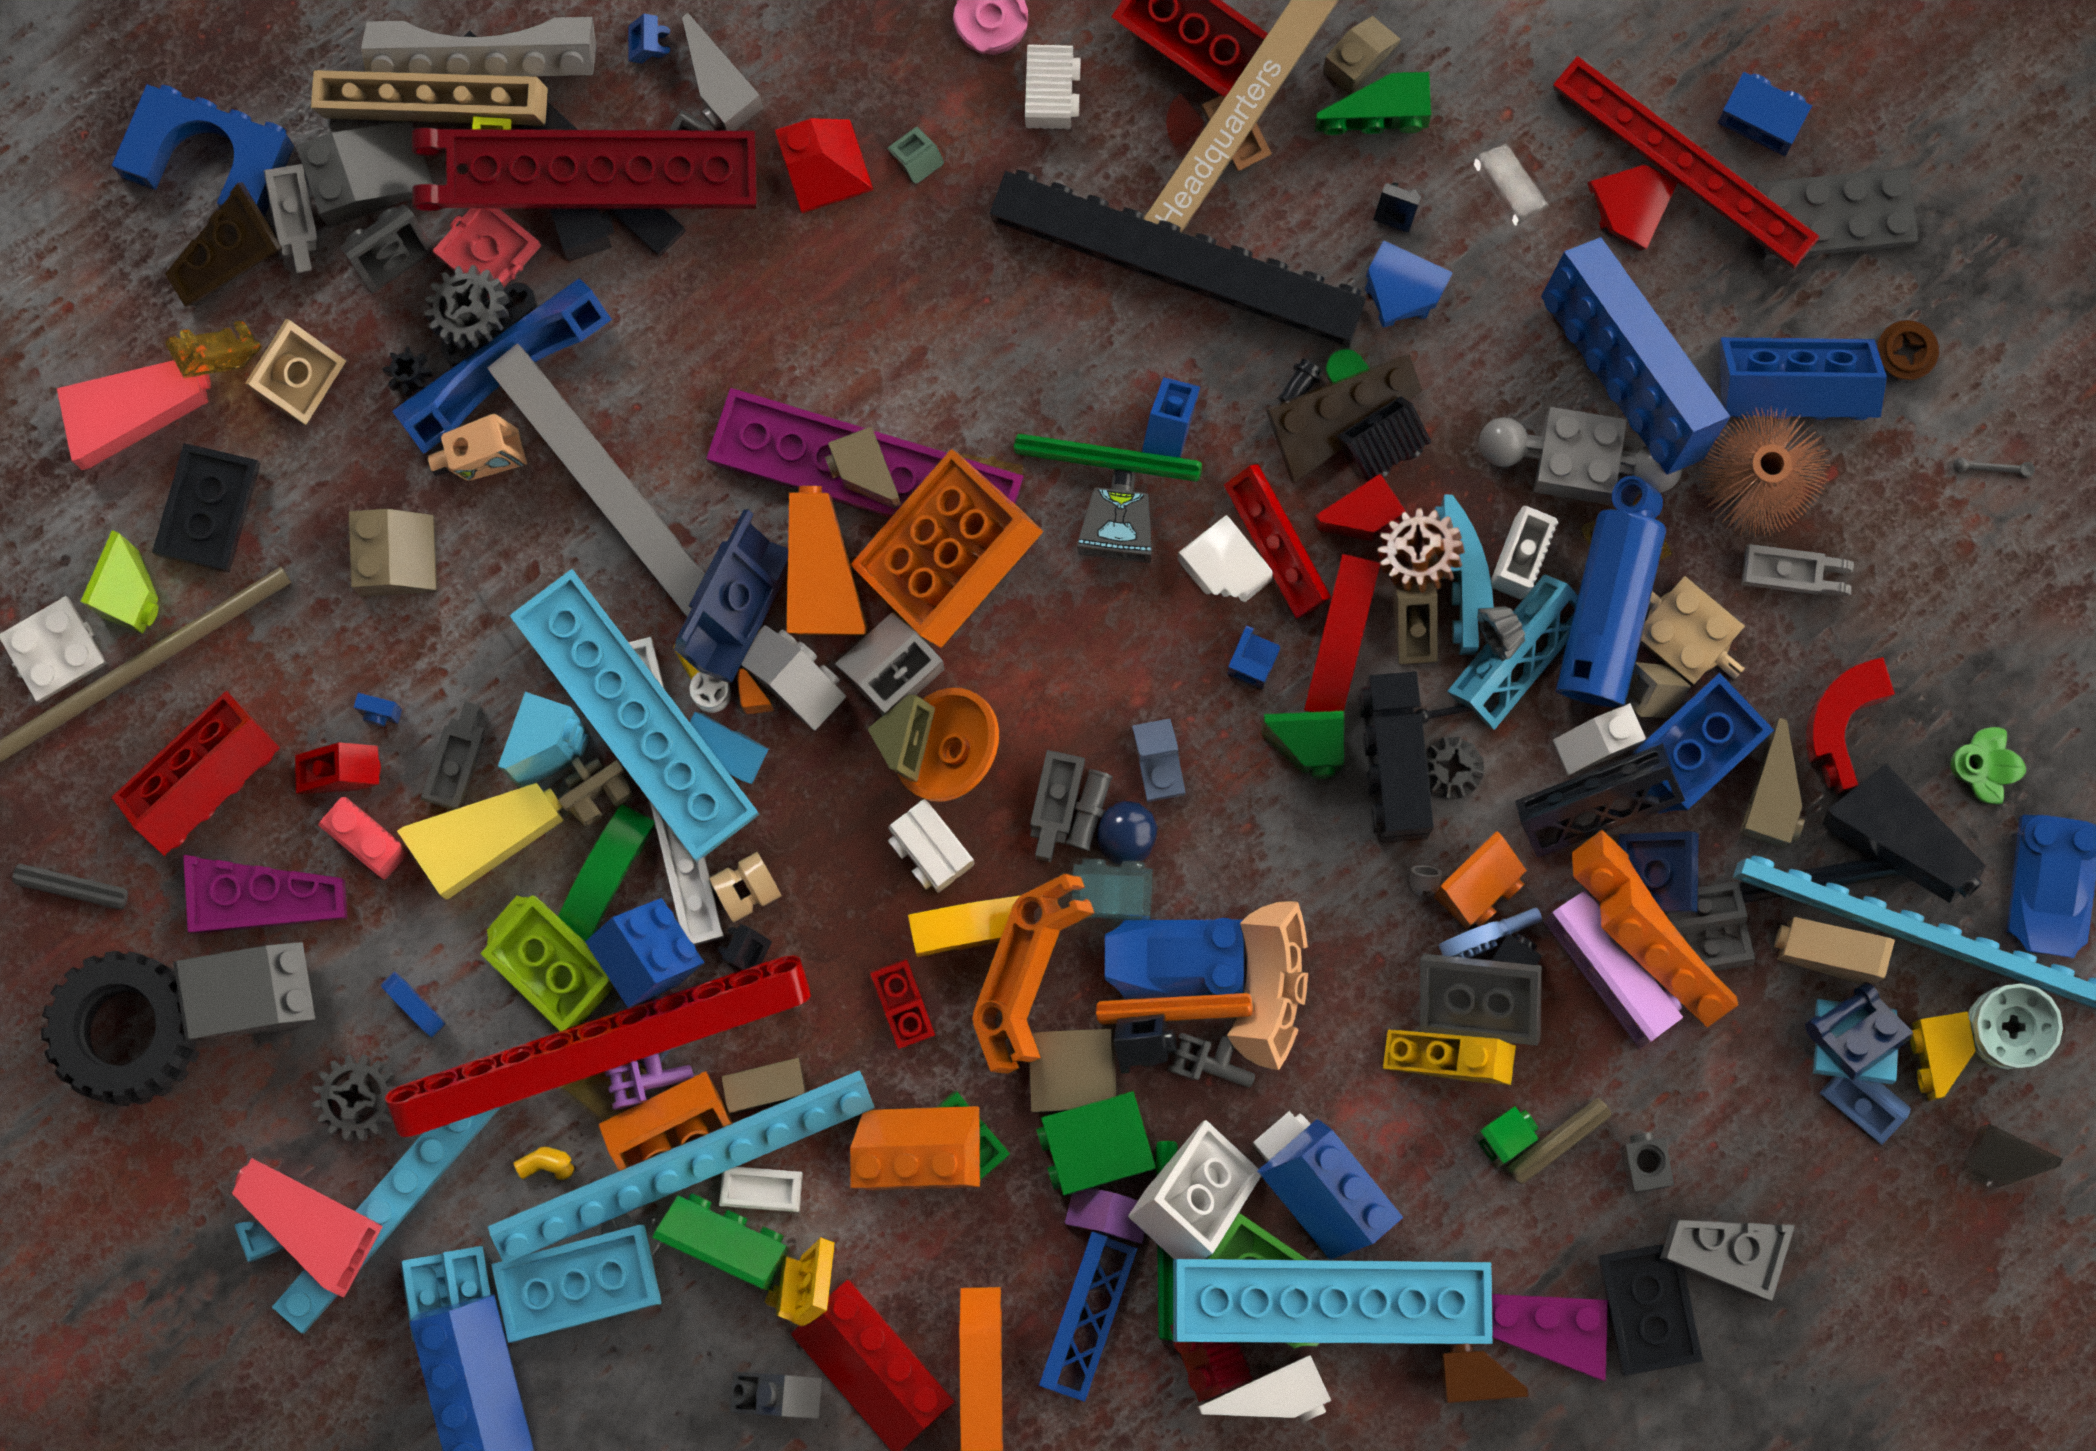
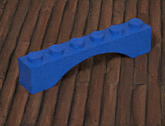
M578 278L392 412L424 454L442 441L441 436L443 433L458 428L478 404L501 386L487 367L518 343L535 363L556 351L583 341L612 319L593 291Z

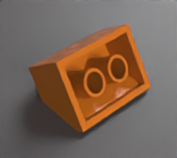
M707 1071L600 1123L599 1127L607 1150L618 1170L621 1171L733 1124Z
M978 1106L869 1110L862 1113L850 1147V1188L861 1190L980 1187Z

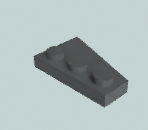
M1673 1220L1671 1221L1660 1259L1760 1300L1773 1301L1795 1225Z

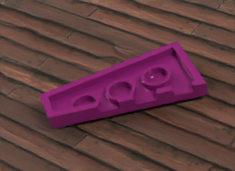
M183 855L187 928L190 934L347 919L345 880L342 878Z

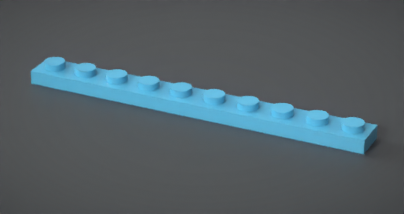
M1751 856V859L1746 858L1737 863L1733 875L1735 879L2096 1009V978H2089L2088 981L2074 977L2075 971L2068 967L2051 964L2049 968L2036 963L2037 957L2032 954L2016 950L2013 954L1999 950L2000 944L1987 938L1976 937L1974 941L1961 936V929L1948 924L1939 923L1938 927L1923 922L1924 916L1912 911L1901 910V913L1886 909V902L1869 896H1864L1863 900L1848 895L1850 890L1841 885L1826 883V886L1811 882L1812 876L1805 872L1789 869L1788 873L1773 868L1775 864L1773 861L1760 856Z
M859 1070L488 1226V1230L503 1263L506 1264L872 1110L875 1107Z

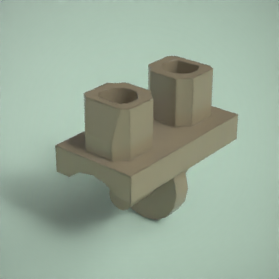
M577 757L571 761L577 771L567 777L565 781L570 788H573L583 780L584 782L558 800L569 815L573 813L585 827H588L602 816L593 799L606 792L613 804L618 806L630 799L633 794L625 779L628 777V774L618 760L591 777L592 774L603 768L598 758L584 766Z

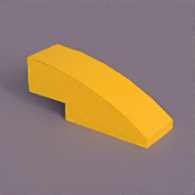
M1020 896L955 905L908 915L917 957L1000 942L1012 907Z

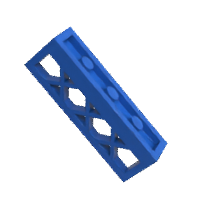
M1095 1232L1091 1233L1039 1386L1083 1402L1086 1401L1137 1248L1107 1238V1236ZM1104 1246L1127 1254L1122 1270L1106 1277L1099 1263ZM1098 1269L1102 1277V1280L1092 1284L1096 1270ZM1119 1277L1115 1291L1113 1292L1109 1284V1281ZM1105 1283L1112 1300L1108 1309L1093 1315L1086 1301L1090 1290ZM1085 1307L1089 1318L1079 1322L1082 1310ZM1106 1315L1100 1331L1096 1319ZM1092 1322L1099 1336L1096 1346L1080 1354L1073 1340L1077 1328ZM1071 1345L1076 1356L1066 1360ZM1093 1353L1087 1369L1082 1358ZM1079 1360L1085 1373L1081 1390L1077 1391L1057 1384L1063 1367Z

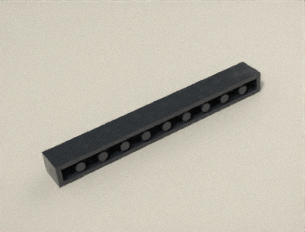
M1016 170L1014 174L1005 171L989 213L992 222L1350 348L1366 303V297L1360 296L1361 291L1359 289L1342 283L1339 284V287L1324 283V277L1310 271H1303L1302 275L1289 271V266L1286 263L1273 258H1267L1266 262L1252 258L1253 253L1239 246L1232 245L1230 249L1216 245V239L1202 233H1195L1194 237L1181 233V228L1178 225L1165 220H1159L1158 224L1144 220L1145 215L1131 208L1124 207L1123 211L1108 207V201L1094 195H1088L1087 199L1073 195V189L1060 183L1052 182L1051 186L1037 182L1038 178L1029 172Z

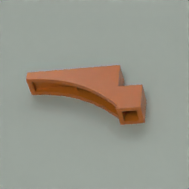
M1601 830L1572 852L1573 877L1600 902L1601 928L1706 1027H1709L1738 1006L1737 996L1711 971L1681 936L1648 891L1631 864L1628 854L1612 838Z

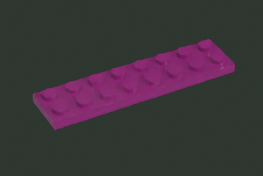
M730 388L706 458L708 463L799 490V486H822V493H829L833 501L889 518L900 508L893 509L845 488L840 476L832 478L825 459L826 456L831 455L828 443L866 428ZM874 431L902 506L947 453ZM964 458L1016 505L1024 480L1023 475Z

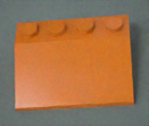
M951 448L850 565L920 636L942 648L1044 531Z

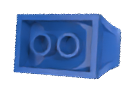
M1719 673L1642 743L1632 755L1663 743L1685 801L1660 810L1657 813L1661 814L1675 810L1687 811L1766 739L1774 729ZM1668 780L1651 786L1647 794L1659 797L1672 792Z
M2022 815L2019 817L2006 933L2016 936L2024 945L2026 951L2074 958L2081 947L2088 944L2096 881V824L2048 815Z
M1229 918L1215 920H1124L1113 931L1105 934V981L1113 985L1122 994L1124 1000L1243 993L1244 943L1243 932L1240 926L1243 920H1232Z

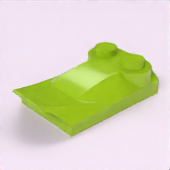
M516 895L487 929V946L480 954L559 1031L581 1024L614 987L586 943L535 895L530 897Z

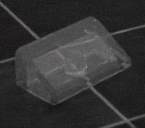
M1507 144L1493 148L1476 157L1475 167L1516 226L1548 207V203Z

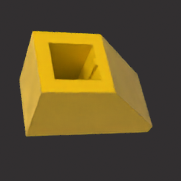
M1968 1012L1924 1018L1912 1023L1914 1030H1912L1913 1034L1910 1039V1045L1913 1053L1919 1054L1921 1069L1917 1070L1918 1085L1921 1093L1927 1094L1928 1101L1945 1097L1976 1051Z

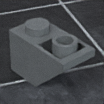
M733 1372L730 1412L819 1419L822 1378Z

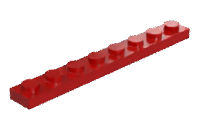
M1579 56L1575 57L1553 84V89L1791 268L1795 269L1819 240L1818 234Z

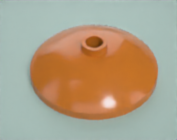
M963 688L941 689L922 699L934 706L935 712L917 782L909 781L898 774L904 786L920 798L941 802L966 794L984 778L995 759L999 743V727L996 715L986 700L976 693Z

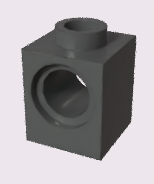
M1653 1132L1629 1136L1630 1143L1621 1146L1629 1194L1674 1186L1666 1139H1654ZM1641 1151L1650 1152L1655 1157L1656 1167L1652 1173L1643 1172L1638 1167L1637 1156Z

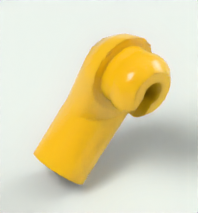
M547 1146L540 1147L513 1162L522 1180L541 1169L554 1173L555 1178L558 1180L568 1179L574 1173L571 1157L564 1151Z

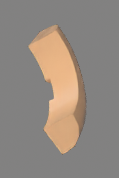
M1293 901L1276 902L1263 906L1249 914L1240 923L1247 956V975L1244 993L1251 995L1253 1011L1249 1017H1237L1227 1035L1234 1048L1246 1059L1259 1066L1275 1070L1281 1068L1292 1048L1298 1032L1296 1027H1292L1298 1004L1305 1005L1308 973L1302 972L1301 948L1308 947L1306 931L1299 904Z

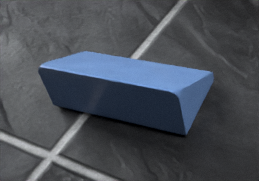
M1833 1076L1820 1091L1822 1096L1881 1145L1908 1118L1911 1108L1882 1083L1857 1079L1852 1081L1850 1078Z

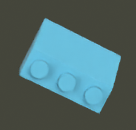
M525 692L498 767L518 787L522 788L534 784L573 765L571 761L576 759L577 755L582 756L589 740V734L585 733L587 728L570 706Z

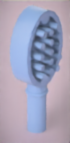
M1535 907L1507 919L1502 918L1501 921L1491 922L1440 943L1438 946L1443 956L1472 958L1479 953H1484L1487 949L1488 951L1498 946L1496 941L1508 934L1511 936L1514 932L1542 922V916L1538 908Z

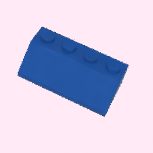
M1720 338L1721 400L1723 407L1730 416L1744 419L1742 414L1745 418H1749L1748 414L1750 417L1753 416V413L1754 416H1757V412H1759L1758 416H1762V411L1763 416L1764 413L1767 416V410L1768 416H1771L1772 409V417H1776V419H1781V416L1782 419L1783 417L1787 419L1790 415L1791 417H1799V415L1800 417H1811L1817 420H1824L1829 417H1849L1854 420H1865L1868 417L1881 418L1887 376L1875 339Z
M492 1294L416 1314L410 1320V1326L442 1450L534 1451L495 1295Z

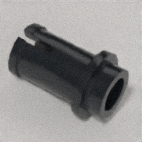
M1302 359L1299 364L1295 363L1293 366L1294 373L1281 394L1277 397L1279 401L1283 403L1308 393L1314 383L1320 382L1319 375L1321 369L1306 359Z

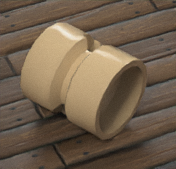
M758 852L739 861L737 870L734 871L726 868L709 878L733 923L753 912V905L765 906L782 897ZM743 879L751 894L740 898L734 884Z

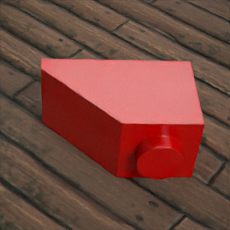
M1379 474L1316 514L1314 525L1319 531L1373 541L1381 533L1391 534L1389 522L1394 521L1400 524L1403 521L1402 513L1406 512V510L1382 475Z
M337 742L295 755L296 794L358 791L379 785L381 763L379 761L378 746Z

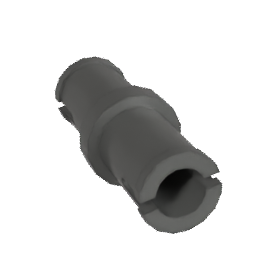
M1089 769V775L1080 802L1076 801L1074 810L1077 812L1068 840H1066L1067 845L1086 851L1090 850L1098 819L1102 818L1105 813L1102 807L1110 782L1113 779L1112 775L1094 769Z

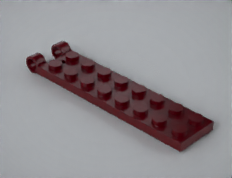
M419 128L412 131V152L414 154L435 156L446 153L447 185L419 184L412 187V208L419 211H438L443 208L756 209L755 131ZM459 166H466L468 172L466 174H459L457 169Z

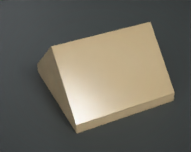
M285 319L245 384L258 399L307 425L346 360L295 323Z

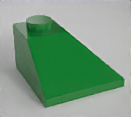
M1344 711L1264 714L1261 728L1262 737L1302 773L1311 772L1312 778L1335 777V771H1342L1344 766Z

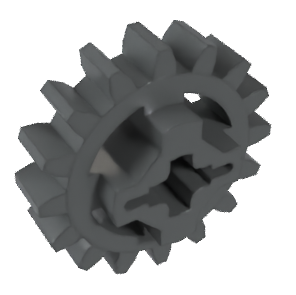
M471 265L468 273H464L461 267L457 266L455 276L450 277L445 272L442 273L444 283L442 285L432 283L431 285L436 293L435 296L425 297V302L431 309L424 313L429 322H431L429 326L436 335H440L443 342L447 345L454 340L459 349H463L466 341H470L473 347L477 348L479 338L484 337L489 342L492 341L490 331L492 329L502 331L503 329L499 318L509 317V312L503 305L510 301L503 291L505 288L499 279H494L491 272L487 269L480 275L475 265ZM490 301L489 309H487L486 305ZM445 305H447L448 309L444 313Z
M350 1054L345 1056V1065L343 1066L335 1060L331 1061L333 1072L328 1074L321 1071L319 1076L325 1081L324 1085L313 1086L312 1091L321 1095V1100L312 1103L313 1108L323 1109V1113L317 1118L318 1122L322 1124L331 1122L328 1132L336 1135L343 1129L342 1138L348 1141L352 1139L354 1132H356L359 1140L362 1141L367 1140L368 1130L377 1135L382 1134L379 1124L382 1121L390 1124L393 1123L391 1116L388 1115L389 1110L385 1102V1096L389 1091L396 1088L395 1086H389V1083L395 1078L394 1073L386 1072L381 1074L385 1064L377 1060L370 1067V1057L363 1054L358 1063ZM351 1073L349 1080L340 1086H336V1083L343 1076ZM371 1075L378 1082L381 1095L375 1094L370 1086L372 1081ZM359 1092L364 1097L371 1099V1101L363 1100V1102H356L354 1104L341 1095L357 1094ZM331 1100L336 1101L342 1109L340 1116L342 1120L335 1114ZM373 1109L377 1110L369 1120L362 1123L365 1114Z

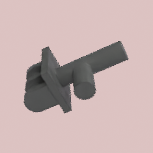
M1179 1033L1178 1039L1181 1042L1176 1052L1172 1053L1176 1057L1173 1066L1168 1065V1072L1184 1077L1189 1081L1199 1080L1201 1072L1204 1071L1247 1088L1252 1086L1255 1073L1229 1064L1234 1046L1228 1037H1221L1215 1057L1212 1058L1207 1056L1212 1042ZM1192 1045H1195L1196 1047L1192 1055L1190 1054V1050ZM1189 1061L1190 1064L1188 1070L1186 1071L1184 1070V1067L1186 1062Z

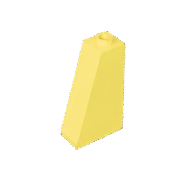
M537 783L404 826L397 832L438 893L448 900L563 822L564 820L558 813V810L563 808L551 788L544 792Z

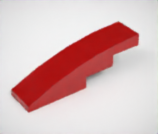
M1342 554L1304 707L1305 711H1344L1380 562Z

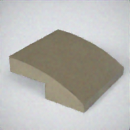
M1113 1029L1032 1033L1041 1058L1030 1062L1031 1112H1062L1116 1096Z

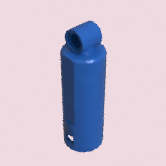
M1634 475L1620 479L1613 488L1612 502L1617 510H1602L1597 515L1555 690L1558 694L1576 701L1610 708H1620L1625 706L1666 535L1664 524L1655 519L1663 507L1661 493L1645 480ZM1642 493L1640 501L1633 506L1636 496Z

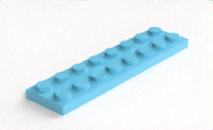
M573 569L569 570L509 615L696 862L760 815Z
M1173 1259V1342L1493 1344L1491 1262Z

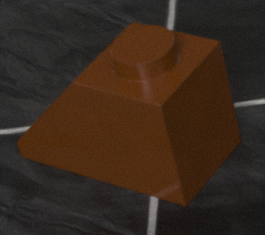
M1473 1344L1449 1345V1353L1440 1354L1444 1403L1529 1397L1528 1388L1484 1350L1474 1351Z

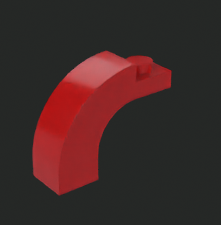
M1883 657L1858 664L1841 674L1821 694L1810 714L1806 730L1809 763L1822 759L1825 760L1826 764L1822 766L1823 776L1827 786L1834 788L1836 796L1849 793L1858 786L1845 743V730L1849 718L1855 711L1887 702L1895 695Z

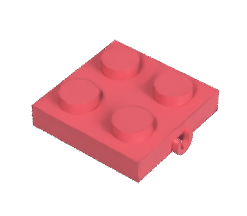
M470 208L463 217L457 216L450 224L451 230L432 252L454 272L456 267L460 266L464 273H468L471 265H475L480 275L487 269L491 272L494 279L498 278L503 287H505L512 279L516 278L515 275L519 271L523 270V266L538 251L541 244L501 209Z

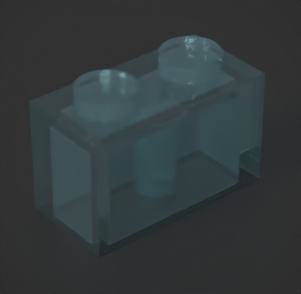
M1083 859L1082 865H1074L1073 876L1081 877L1085 888L1081 890L1073 889L1072 901L1090 900L1095 914L1087 918L1150 920L1153 869L1145 868V863L1139 861H1122L1121 867L1106 866L1105 860Z

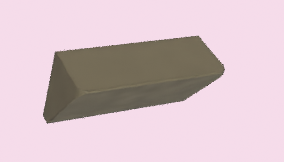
M799 1058L722 1076L727 1110L730 1115L783 1103L807 1092Z

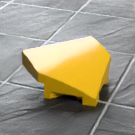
M820 1237L801 1255L800 1260L785 1255L782 1261L780 1286L775 1285L773 1291L769 1290L764 1301L768 1306L776 1309L777 1316L804 1326L827 1311L835 1242Z

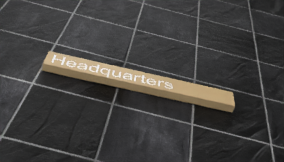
M1291 0L1144 217V220L1156 224L1159 223V220H1165L1178 225L1181 228L1180 232H1183L1339 0Z

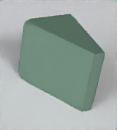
M915 127L887 148L891 156L915 184L944 164L937 146L918 127Z

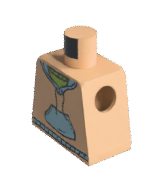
M495 413L443 433L441 440L444 450L428 455V462L435 476L452 472L466 481L527 465L518 428Z

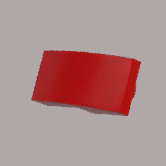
M907 958L871 971L872 980L898 1049L935 1036Z

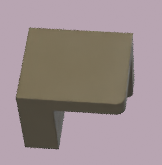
M1635 662L1626 703H1630L1633 710L1640 717L1670 719L1679 710L1691 686L1668 665Z

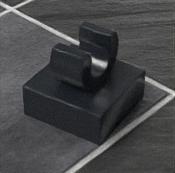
M1394 182L1391 185L1386 183L1373 220L1409 233L1422 196L1415 189L1410 192L1399 188V183Z
M740 924L738 929L730 927L727 932L732 934L733 938L728 948L723 946L718 948L719 953L723 955L722 959L740 970L761 964L772 941L743 924Z

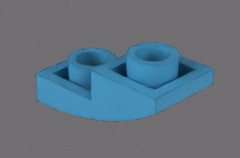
M694 712L690 724L730 775L752 784L769 749L741 732L730 730L703 713Z

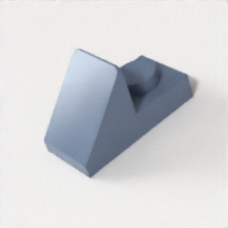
M1171 719L1133 725L1132 729L1147 802L1184 796L1186 792L1178 757V745Z

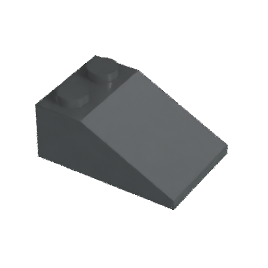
M401 121L333 132L296 145L319 214L328 228L412 199V187L415 185L434 184L425 157L412 152V131L415 130L412 121Z
M404 204L398 208L393 207L385 210L379 215L376 223L365 230L359 229L354 231L346 238V243L340 246L372 294L431 255L434 249L414 214Z
M303 942L266 945L173 962L186 1041L296 1029L315 1020Z

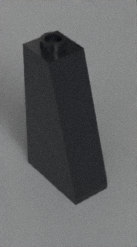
M1887 763L1827 810L1822 825L1828 831L1881 861L1948 903L1953 902L1960 895L1964 899L1968 898L1983 883L1980 877L1986 865Z

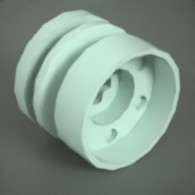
M2020 983L1993 988L1979 996L1969 1009L1968 1015L1976 1049L1975 1054L1990 1066L2006 1070L2036 1066L2050 1058L2060 1044L2063 1031L2061 1012L2052 997L2038 987ZM2011 1017V1023L2018 1025L2019 1030L2012 1033L2009 1038V1032L2002 1030V1023L2009 1022Z

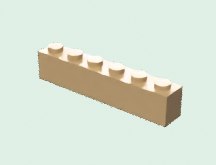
M314 70L311 108L324 119L473 123V116L512 119L511 124L545 125L548 88L537 77Z

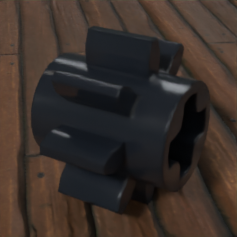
M406 347L405 353L398 355L391 352L392 361L390 366L383 367V372L386 376L394 377L388 383L390 389L395 391L401 386L407 398H410L412 391L424 389L426 378L433 377L431 369L423 367L428 361L426 355L421 353L415 358L410 347ZM407 367L414 371L410 377L402 373Z

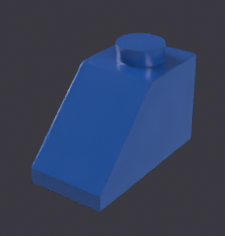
M1163 377L1150 412L1142 452L1181 458L1200 386Z

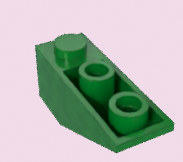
M1429 72L1390 73L1316 113L1315 131H1324L1326 135L1336 136L1346 133L1347 130H1362L1364 134H1379L1384 132V129H1400L1402 133H1417L1422 131V128H1428L1431 119Z

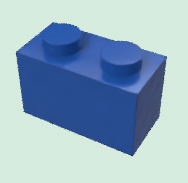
M1743 72L1717 123L1786 156L1812 105L1806 103V100L1796 92H1784L1772 86L1771 82L1762 75H1750Z

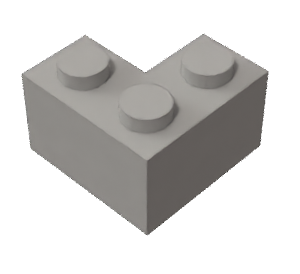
M764 625L756 634L740 665L743 669L745 668L758 684L774 694L796 718L814 731L846 698V695L836 686L840 681L839 678L826 666L822 665L819 668L814 663V660L817 658L816 654L801 641L798 643L783 629L776 633Z

